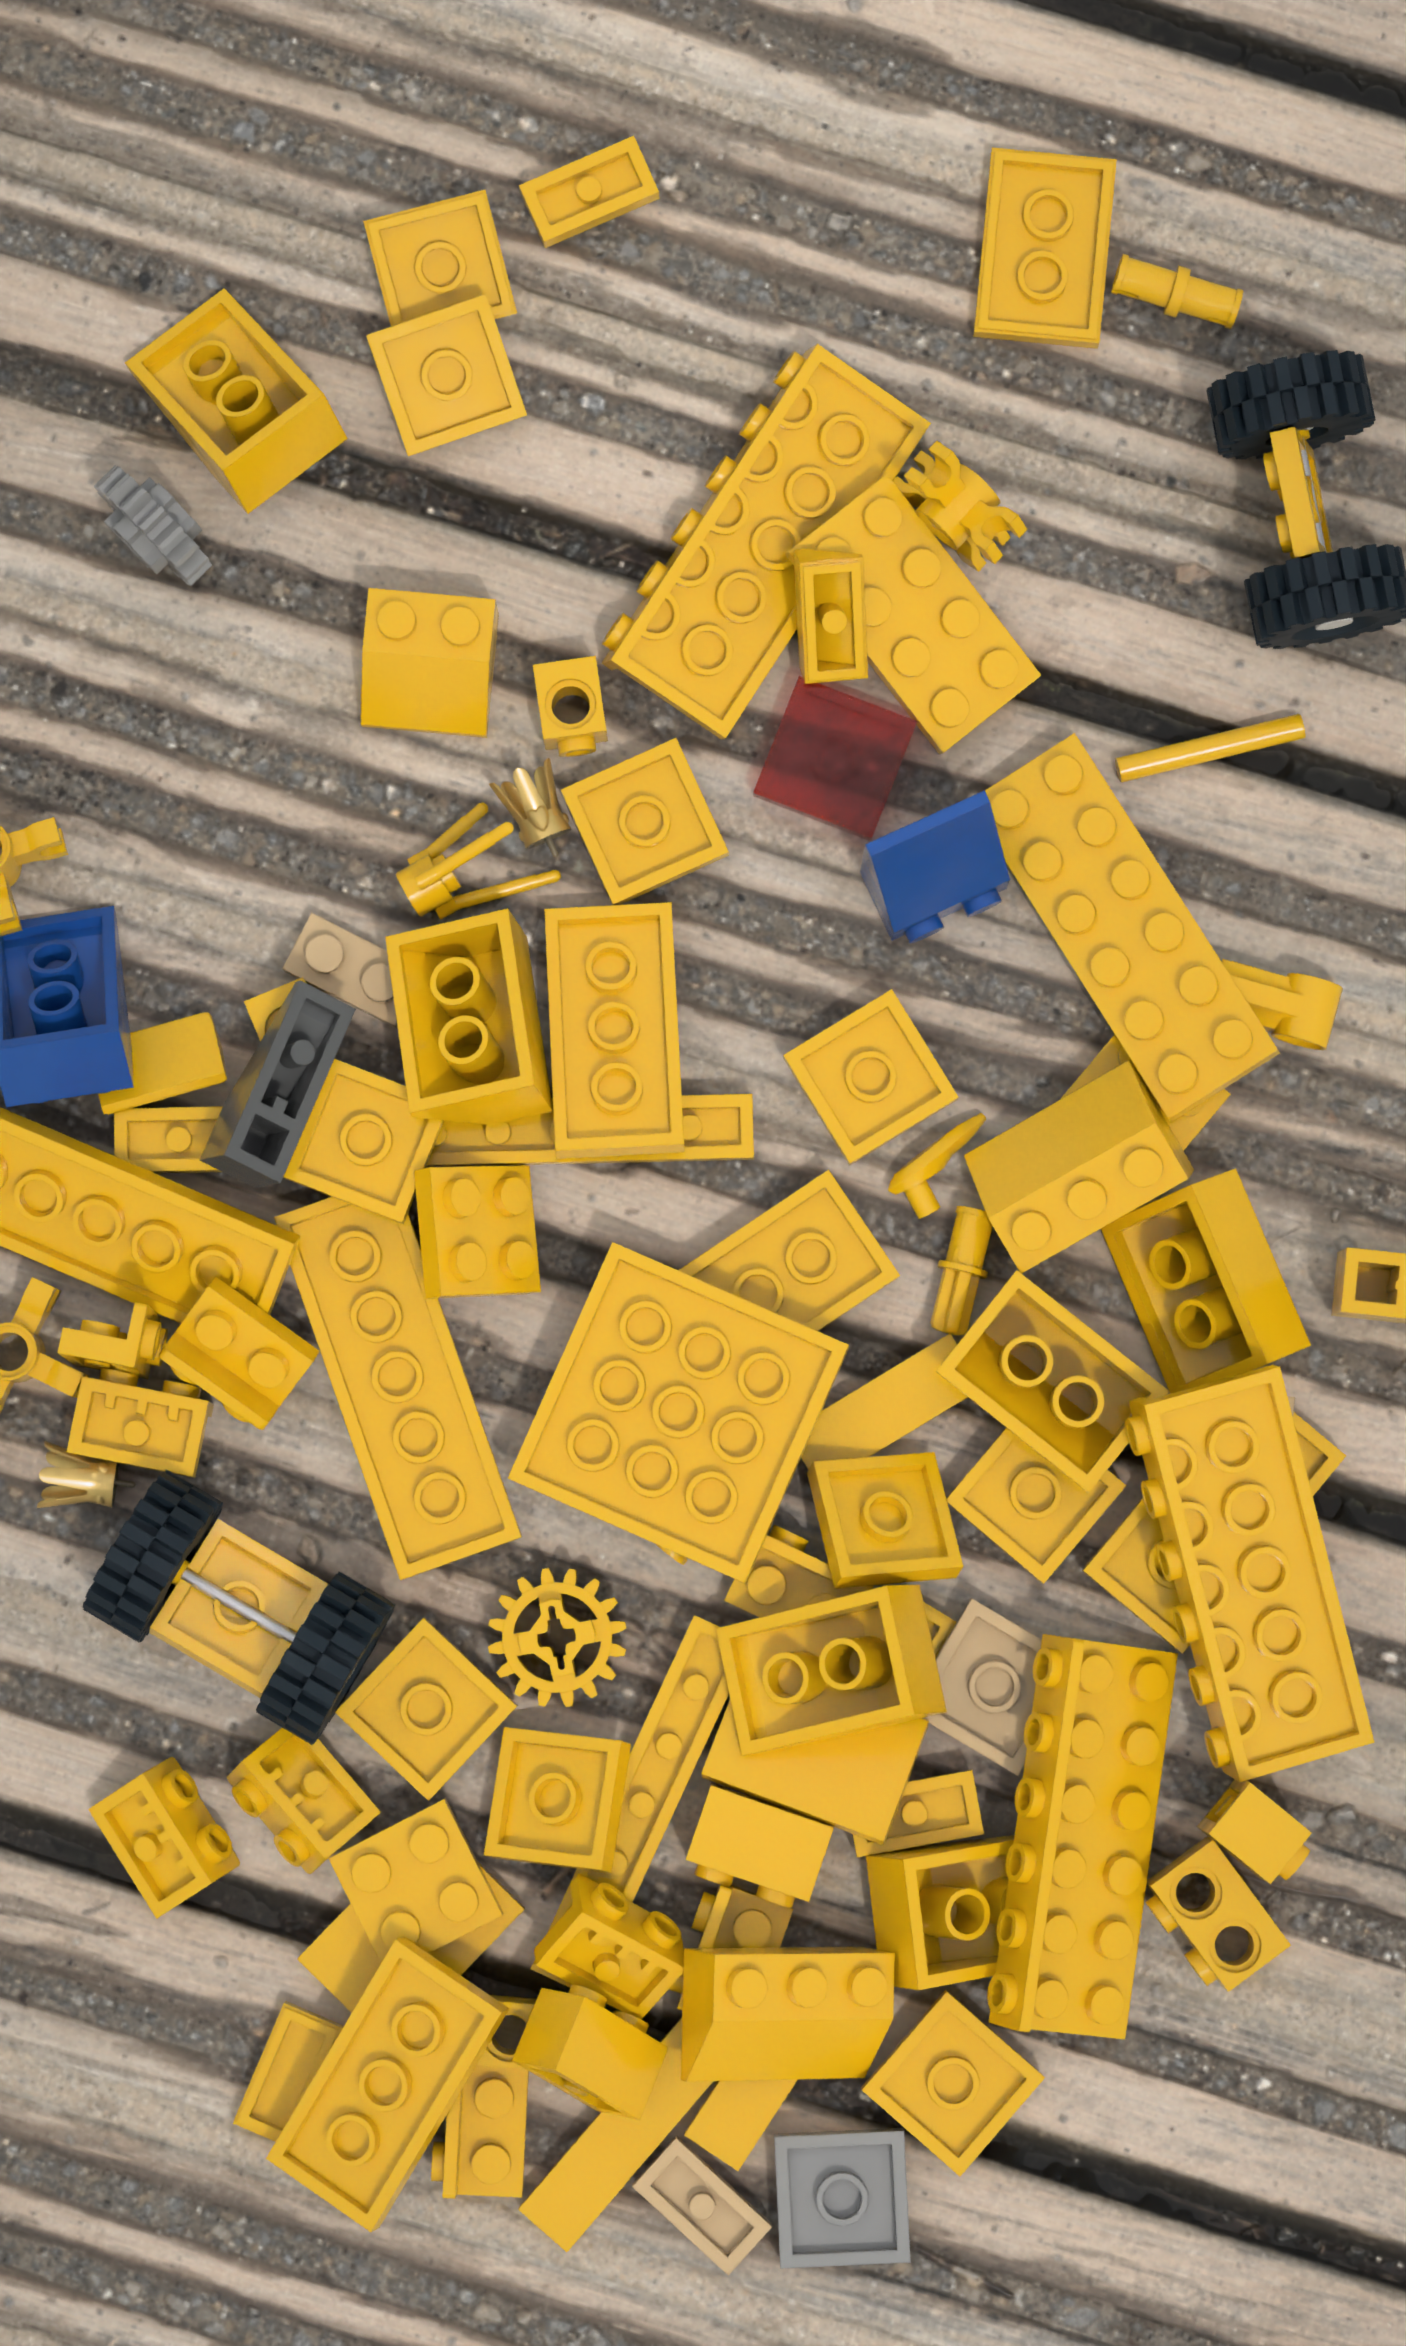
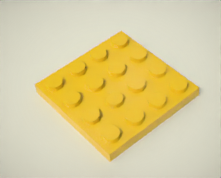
M612 1242L508 1479L746 1584L844 1361L849 1345Z

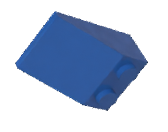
M985 790L865 844L860 874L891 941L906 935L910 944L920 941L944 928L941 921L943 917L961 909H964L967 917H971L1002 902L998 892L1007 889L1010 878L991 804Z
M114 906L20 920L22 931L0 937V1087L6 1107L31 1103L37 1104L50 1100L95 1093L102 1094L114 1090L133 1088L132 1044Z

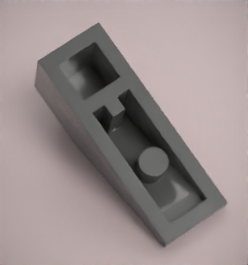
M301 980L297 981L225 1101L200 1161L254 1188L281 1183L356 1009Z

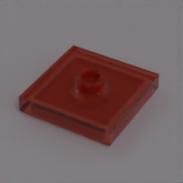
M799 676L754 789L753 796L872 841L916 728L917 721L819 683L805 684L803 677Z

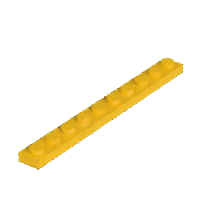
M752 1094L682 1095L685 1152L556 1159L553 1111L493 1125L444 1120L426 1167L754 1160ZM223 1106L131 1108L114 1113V1156L156 1174L222 1172L200 1161V1158Z

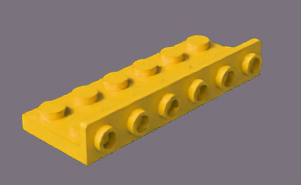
M819 344L805 351L802 356L793 351L784 362L773 380V383L781 387L778 394L768 408L759 403L750 414L739 432V435L747 440L734 460L725 455L716 466L705 484V487L713 492L700 513L693 508L688 510L670 538L678 544L666 565L658 560L655 561L636 590L637 593L644 597L631 618L622 613L602 641V645L609 649V652L602 661L604 666L610 670H620L720 739H725L797 630L794 565L785 553L884 475L888 474L893 481L931 424Z
M1266 1366L1154 1399L1139 1397L1129 1400L1132 1417L1125 1419L1126 1434L1133 1453L1136 1456H1143L1148 1480L1141 1482L1142 1497L1152 1519H1159L1164 1542L1157 1544L1158 1560L1166 1580H1174L1180 1605L1173 1607V1618L1181 1641L1184 1644L1190 1643L1196 1667L1189 1669V1681L1198 1705H1206L1212 1729L1204 1732V1738L1213 1766L1216 1769L1222 1767L1225 1774L1238 1782H1243L1375 1743L1280 1366Z
M1049 1634L1042 1635L1041 1649L1037 1652L1033 1662V1678L1036 1685L1032 1714L1028 1717L1024 1727V1743L1027 1749L1023 1778L1018 1783L1015 1792V1808L1018 1814L1014 1843L1009 1848L1005 1866L1008 1886L1005 1907L999 1915L996 1928L999 1942L996 1972L989 1983L987 1992L990 2008L989 2023L1021 2032H1030L1032 2029L1116 2039L1126 2038L1178 1653Z

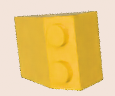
M225 288L125 362L132 375L214 478L247 514L348 439L324 393Z
M886 1585L716 1628L742 1756L891 1726L947 1712L920 1585Z
M1015 1835L925 1845L866 1856L877 1950L895 1953L894 1987L923 1990L995 1975L999 1951L996 1933L997 1921L1005 1907L1008 1886L1005 1866L1009 1848L1014 1843Z

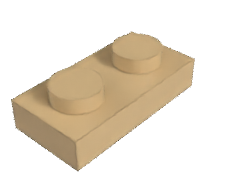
M311 913L282 968L284 972L298 979L303 977L309 985L397 1029L387 951Z
M677 2135L632 2184V2187L728 2276L772 2228V2223Z

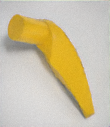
M980 1113L964 1121L916 1155L894 1174L888 1191L895 1195L904 1192L918 1219L938 1210L941 1206L931 1190L927 1179L945 1168L952 1155L976 1134L986 1121V1117Z

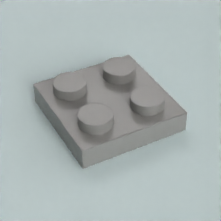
M903 2128L774 2134L780 2269L911 2263Z

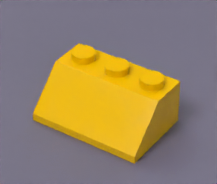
M509 909L386 936L385 940L408 1107L411 1116L415 1118L493 1125L552 1112L553 1107L528 939Z
M1131 1060L1124 1062L964 1154L987 1217L1021 1274L1188 1180L1194 1172L1193 1166Z
M1236 1168L1184 1187L1140 1207L1101 1228L1170 1394L1252 1371L1311 1346Z
M1018 1270L1012 1274L936 1371L1088 1493L1129 1443L1125 1429V1419L1132 1417L1129 1400L1139 1397L1154 1399L1169 1393L1168 1389Z
M866 1947L684 1948L681 2081L865 2078L893 2021L895 1953Z

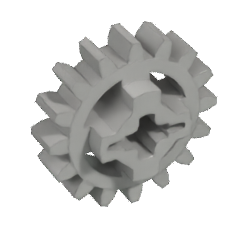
M115 465L94 485V488L98 491L97 493L114 511L104 521L105 524L147 568L149 567L158 574L167 565L178 578L180 577L187 585L192 586L213 566L209 562V558L193 541L202 531L201 527L159 483L156 484L149 477L139 486L128 473L126 474L119 466Z

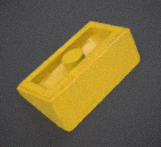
M814 549L794 550L799 668L805 684L868 678L864 564L862 554Z
M202 1012L131 1032L134 1087L98 1095L103 1114L109 1115L225 1082L227 1075L223 1049L211 1014L209 1012Z

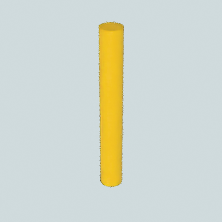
M1295 714L1115 758L1118 778L1122 783L1303 739L1306 736L1304 723L1301 715Z

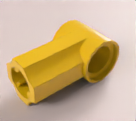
M1226 959L1221 960L1265 1030L1272 1031V1037L1308 1049L1322 1051L1327 1049L1343 991L1341 986L1310 975L1288 973L1287 976H1283Z

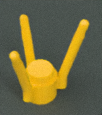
M482 802L477 804L465 816H462L426 849L408 858L407 860L410 865L398 871L396 877L420 917L435 910L440 920L463 908L558 882L561 878V873L558 870H551L453 896L452 892L462 887L453 870L495 845L496 842L511 834L514 829L512 823L504 822L446 858L442 853L488 812V805Z

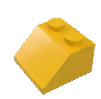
M368 588L362 647L361 726L487 738L499 620L496 599Z

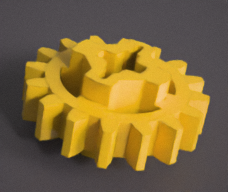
M550 1568L542 1569L541 1585L534 1587L525 1577H521L517 1580L519 1590L522 1593L521 1597L516 1600L510 1596L501 1595L498 1599L501 1605L509 1611L506 1619H490L488 1624L491 1628L502 1632V1641L488 1646L489 1653L505 1654L507 1662L496 1672L499 1678L515 1673L520 1680L516 1685L514 1694L520 1697L531 1687L539 1690L538 1705L543 1707L548 1704L552 1693H560L565 1707L573 1706L574 1690L582 1688L590 1698L597 1696L598 1692L593 1679L600 1675L605 1679L613 1680L617 1674L607 1664L609 1656H625L627 1650L621 1645L613 1643V1634L627 1629L626 1622L610 1621L607 1614L618 1604L617 1599L613 1597L600 1602L595 1595L601 1582L596 1578L590 1581L584 1589L577 1586V1570L569 1568L564 1576L563 1583L555 1582ZM562 1594H567L583 1601L593 1611L597 1619L581 1622L565 1610ZM539 1598L541 1615L530 1631L515 1633L516 1624L521 1613L530 1603ZM551 1606H554L556 1619H560L562 1627L564 1629L573 1628L576 1634L575 1641L566 1644V1655L563 1656L564 1669L561 1668L559 1656H555L553 1647L542 1646L540 1642V1634L550 1630L549 1620H552ZM601 1642L598 1655L593 1664L583 1674L576 1677L574 1659L585 1644ZM534 1653L548 1663L553 1681L533 1674L522 1663L519 1656Z

